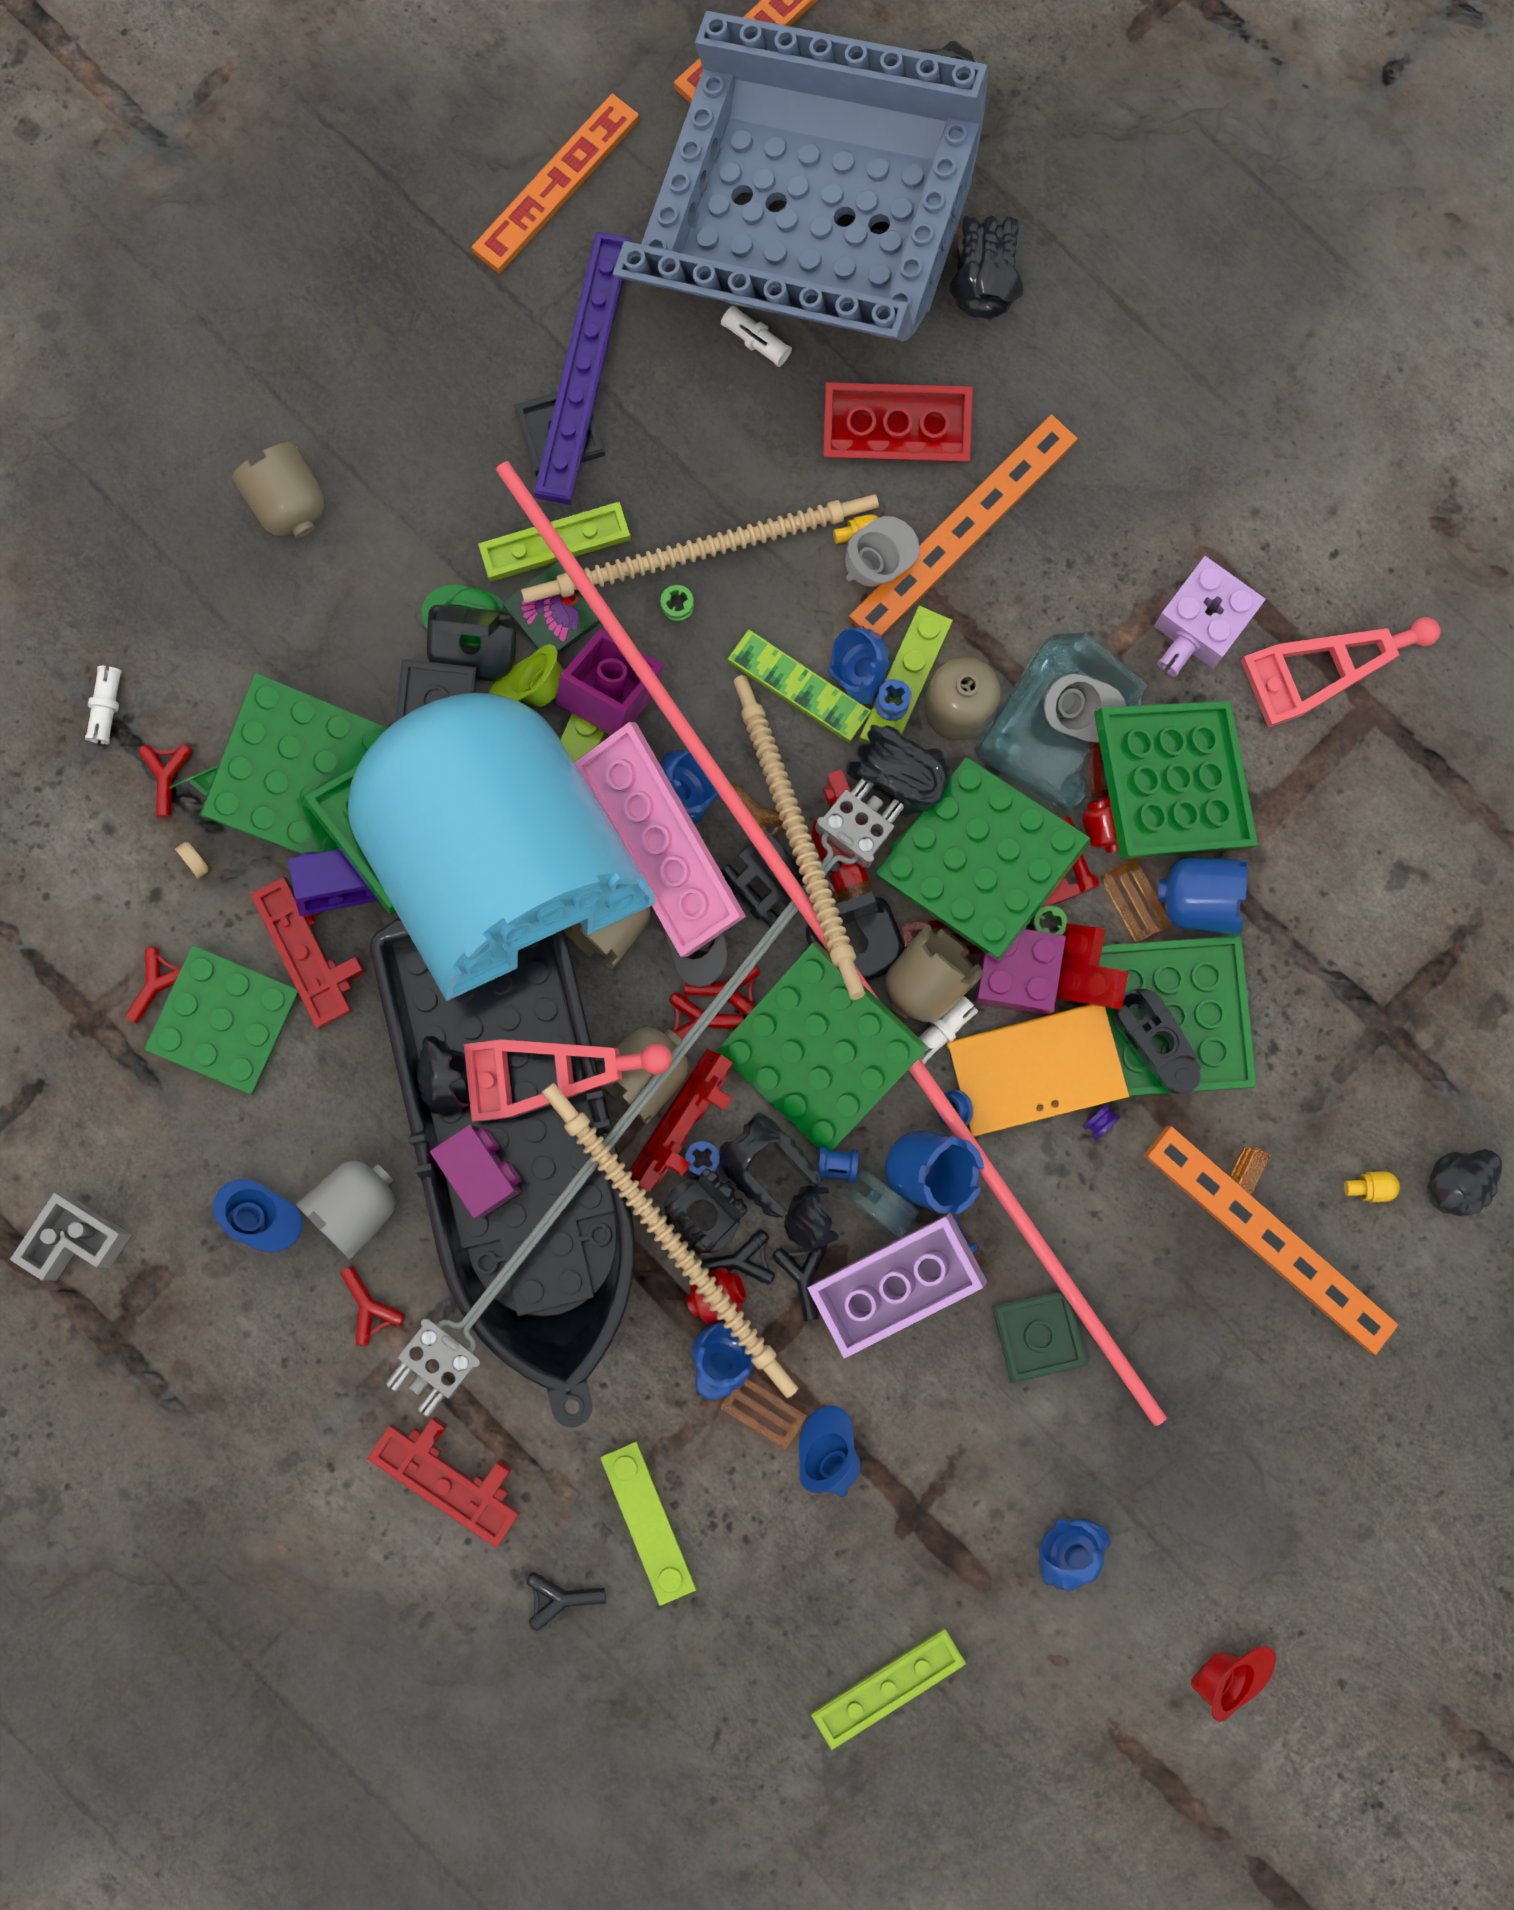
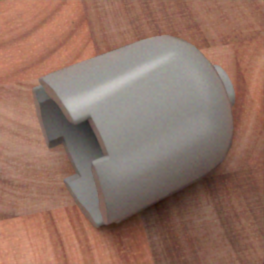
M346 1161L333 1170L295 1205L351 1260L394 1214L396 1198L388 1186L393 1179L378 1164L370 1168L361 1161Z

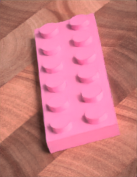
M628 722L574 762L653 890L655 905H652L680 957H688L746 917L637 723Z

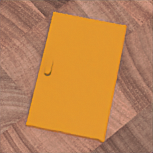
M1089 1004L953 1040L951 1043L947 1042V1048L951 1053L960 1091L966 1093L972 1102L973 1115L969 1126L973 1137L1128 1098L1129 1093L1105 1010L1106 1007Z

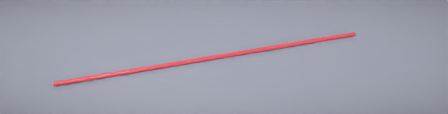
M508 461L500 464L496 468L499 476L824 948L830 953L832 950H829L826 946L828 941L823 938L825 931H822L819 927L821 922L816 919L818 913L813 910L814 904L810 902L801 885ZM856 967L862 985L865 986L878 999L874 991L871 989L863 975ZM919 1058L909 1071L953 1135L970 1141L979 1150L984 1163V1169H979V1173L1154 1426L1160 1425L1167 1419L1166 1415Z

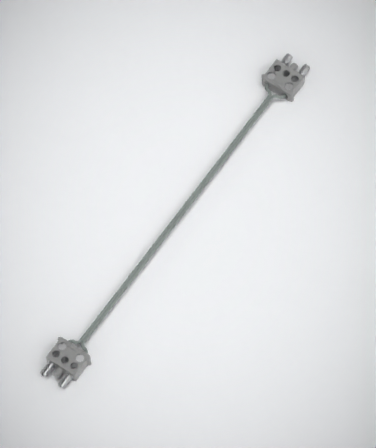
M863 779L860 780L851 793L845 790L825 817H819L815 825L816 832L822 835V845L828 852L821 863L822 867L820 870L824 871L826 875L837 861H842L846 864L857 862L862 867L869 868L874 860V854L892 833L895 827L892 823L903 810L904 805L900 803L888 820H886L898 804V800H893L884 813L879 815L877 811L883 805L881 799L873 795L866 804L861 801L872 788L873 783L868 782L857 797V793L866 783ZM840 808H847L850 813H843ZM856 819L863 820L865 825H859ZM871 831H877L880 836H873ZM827 840L831 842L833 845H835L837 848H839L841 851H843L845 854H847L850 858H846L842 855H837L833 857V849L828 844ZM804 884L802 888L809 897L810 894L806 892L807 885ZM793 901L789 903L672 1052V1063L669 1069L662 1074L653 1076L602 1141L604 1146L610 1145L612 1148L796 914L798 908ZM591 1157L460 1323L443 1320L435 1324L430 1319H423L421 1321V1329L397 1358L402 1363L386 1382L388 1388L391 1387L406 1366H408L391 1388L392 1391H398L412 1371L418 1374L408 1386L409 1389L420 1395L428 1384L433 1386V1389L418 1407L420 1413L436 1393L440 1392L423 1413L424 1416L428 1417L444 1396L451 1398L473 1368L481 1366L480 1358L473 1353L476 1343L469 1333L470 1328L597 1168L599 1163L597 1161L591 1162ZM449 1326L453 1329L464 1327L463 1334L470 1344L469 1349L444 1331L442 1327ZM416 1347H420L423 1350V1357L418 1361L412 1356V1351ZM432 1359L439 1362V1369L435 1373L428 1370V1363ZM447 1372H452L455 1375V1382L452 1385L445 1384L443 1380Z

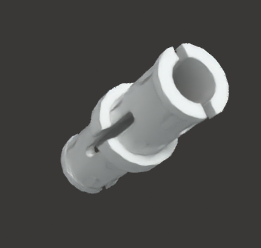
M732 305L721 320V325L727 327L744 340V345L748 349H756L774 362L776 366L780 367L788 359L792 347L786 345L770 333L768 326L762 321L755 322L740 311L738 307ZM746 328H748L752 333L760 337L762 340L751 334L749 331L746 330Z
M97 666L98 672L94 695L88 701L91 712L85 740L93 743H98V740H101V744H109L113 714L118 712L119 708L116 697L122 671L110 666L108 671L106 666Z
M965 996L937 1021L930 1022L931 1025L918 1037L929 1047L920 1057L923 1064L947 1041L951 1043L956 1038L955 1034L978 1013V1010L973 1007L974 1005Z

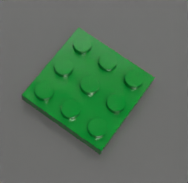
M192 945L144 1050L253 1095L299 993L293 987Z

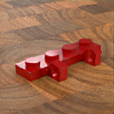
M285 877L251 893L250 895L315 1027L321 1029L352 1013L353 1010L344 993L352 989L349 982L367 972L358 957H354L338 966L334 960L328 961L312 929V926L316 925L313 917L323 912L299 916L294 891Z
M706 1049L629 1169L632 1172L631 1180H638V1186L650 1193L653 1186H657L663 1180L669 1169L681 1176L684 1175L691 1163L679 1156L678 1153L687 1141V1133L694 1122L703 1117L710 1103L725 1110L733 1098L720 1090L728 1077V1069L733 1063L723 1055Z
M435 1416L429 1421L422 1433L414 1428L410 1435H407L391 1424L367 1460L497 1548L521 1513L503 1501L508 1492L501 1488V1485L512 1468L498 1460L485 1480L478 1475L473 1480L439 1457L442 1451L434 1445L448 1426L442 1420Z

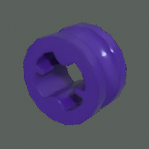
M1108 1103L1102 1106L1082 1125L1085 1130L1091 1129L1093 1131L1092 1137L1094 1140L1102 1136L1120 1119L1118 1114L1110 1112L1111 1106Z

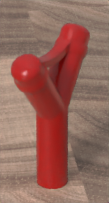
M145 744L139 749L142 760L145 761L157 779L156 817H171L172 788L169 789V787L172 786V780L193 753L192 748L186 744H181L178 749L170 751L156 750L149 744ZM157 754L173 756L164 766Z
M155 946L145 949V985L125 1014L126 1018L138 1024L158 992L174 985L182 968L164 960L159 955V948ZM159 961L166 967L174 970L160 976Z
M756 965L737 988L739 989L750 982L748 986L749 1000L736 990L727 1000L746 1016L756 1007L752 997L754 980L760 975V970ZM730 978L724 982H713L702 987L689 985L685 982L684 995L716 997Z
M675 992L669 999L670 1004L674 1006L675 1010L673 1032L683 1040L704 1011L689 1001L686 996ZM680 1010L683 1014L689 1017L691 1021L687 1022L686 1024L678 1028L680 1021ZM717 1013L706 1028L736 1029L743 1021V1014Z
M353 1265L340 1272L359 1306L357 1330L355 1333L357 1345H369L370 1338L386 1326L393 1324L401 1326L403 1324L405 1314L396 1308L372 1299ZM372 1315L387 1321L371 1331Z

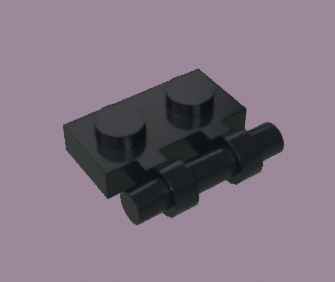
M764 829L763 832L798 883L803 887L802 879L804 876L799 873L800 866L796 864L795 860L773 836ZM750 842L737 855L747 867L738 873L730 864H727L721 870V873L733 894H738L751 908L749 912L757 920L761 918L770 928L779 917L772 907L779 900L787 907L792 900L754 844ZM755 876L770 890L763 898L748 884Z

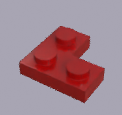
M1067 923L1056 999L1122 1009L1129 972L1099 966L1105 929Z

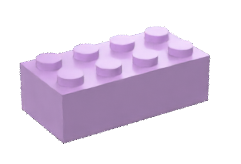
M948 1213L814 1282L808 1287V1290L845 1359L984 1288L987 1280L951 1213Z

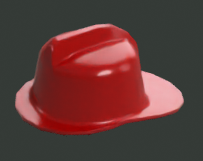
M1259 1646L1242 1657L1226 1652H1218L1191 1678L1192 1688L1199 1693L1203 1700L1212 1706L1211 1712L1214 1720L1217 1722L1227 1720L1238 1708L1254 1698L1265 1687L1275 1669V1652L1268 1646Z

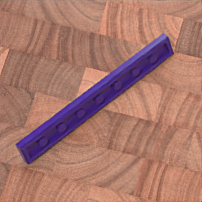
M596 231L534 490L536 499L568 505L572 503L623 285V279L613 276V271L624 241L632 242L629 237Z

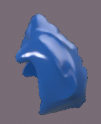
M864 626L846 628L834 641L828 672L836 682L844 687L848 696L862 705L870 704L876 697L878 687L886 678V671L890 664L888 661L889 649L882 636L872 629H866Z
M688 749L670 751L664 755L661 767L692 822L695 824L703 818L705 811L719 794Z
M722 1320L698 1333L692 1344V1359L697 1369L695 1387L702 1397L709 1400L726 1397L733 1390L742 1387L750 1377L754 1367L751 1362L752 1355L744 1353L746 1347L744 1345L738 1346L739 1338L731 1337L732 1329H725V1321Z
M1062 1518L1058 1519L1055 1526L1049 1532L1044 1533L1039 1547V1566L1043 1582L1046 1585H1052L1056 1589L1068 1592L1096 1580L1104 1565V1550L1111 1544L1107 1531L1101 1525L1089 1519L1067 1521Z

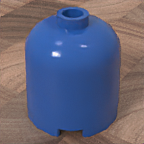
M1198 857L1181 858L1170 867L1167 880L1159 879L1157 902H1165V914L1168 920L1176 927L1240 936L1243 924V917H1240V903L1246 900L1247 860Z
M918 1130L907 1132L897 1139L888 1152L885 1162L886 1177L890 1188L903 1200L941 1214H960L972 1205L980 1193L981 1188L976 1185L979 1178V1169H984V1163L979 1150L970 1141L954 1136Z

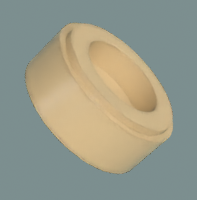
M185 841L174 849L197 879L209 872L208 866L189 842Z

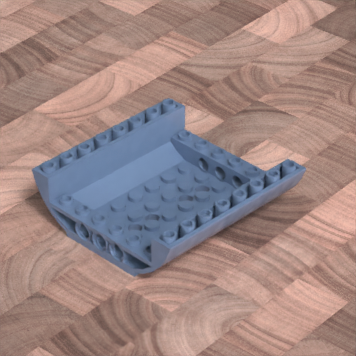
M706 11L695 40V46L703 67L702 74L642 243L637 244L624 241L613 276L627 281L900 342L908 340L921 324L926 312L930 310L971 187L985 110L988 65ZM742 193L753 195L750 202L744 205L734 203L736 197ZM776 200H783L787 203L785 208L779 212L768 210L769 205ZM850 214L855 217L854 222L849 226L841 227L836 224L838 218L842 215ZM877 222H886L890 225L889 229L882 234H875L870 231Z

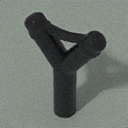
M762 1229L754 1233L732 1255L701 1259V1268H708L709 1271L720 1267L726 1268L729 1271L738 1270L767 1285H770L775 1278V1273L769 1270L765 1259V1243L769 1240V1236ZM760 1248L763 1266L749 1260Z
M777 1248L773 1252L772 1258L797 1282L803 1320L819 1319L817 1306L808 1287L813 1284L812 1280L822 1258L825 1256L827 1248L812 1252L805 1250L787 1252L783 1248ZM809 1253L803 1267L791 1257Z
M532 1572L526 1581L527 1585L532 1588L535 1598L534 1615L529 1619V1624L536 1631L545 1627L550 1620L566 1607L606 1604L605 1588L565 1591L535 1572ZM538 1592L551 1599L541 1610H539L540 1600Z

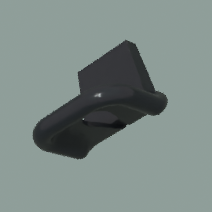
M434 605L428 612V660L434 663L478 668L477 679L491 681L500 679L511 671L515 662L516 620L510 613L505 611ZM461 635L480 636V650L474 654L463 651L460 646Z
M871 891L851 898L848 902L843 901L835 904L834 907L839 910L838 917H841L843 920L841 926L844 927V924L854 921L868 941V947L865 952L857 954L856 959L853 961L865 980L868 981L887 974L889 968L905 950L902 936L887 901L881 897H874ZM808 924L806 927L808 945L810 946L817 941L824 948Z

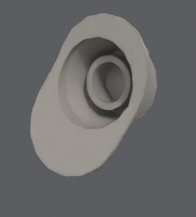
M883 516L873 520L856 532L848 541L845 557L846 569L848 571L846 580L848 582L855 580L864 586L875 587L898 577L918 559L920 547L914 530L903 520L896 517Z
M1068 674L1060 677L1050 686L1049 690H1044L1042 694L1045 698V718L1050 726L1059 732L1090 742H1099L1094 712L1104 707L1126 706L1125 699L1117 689L1109 684L1080 674Z

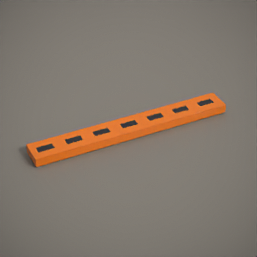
M1051 414L919 546L918 559L914 564L892 581L879 585L849 615L848 620L856 627L864 626L866 629H872L883 637L1076 444L1078 438Z
M1166 1126L1143 1156L1370 1354L1377 1355L1399 1324L1172 1126Z

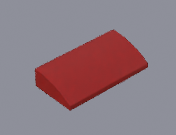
M826 382L823 458L970 462L973 387Z

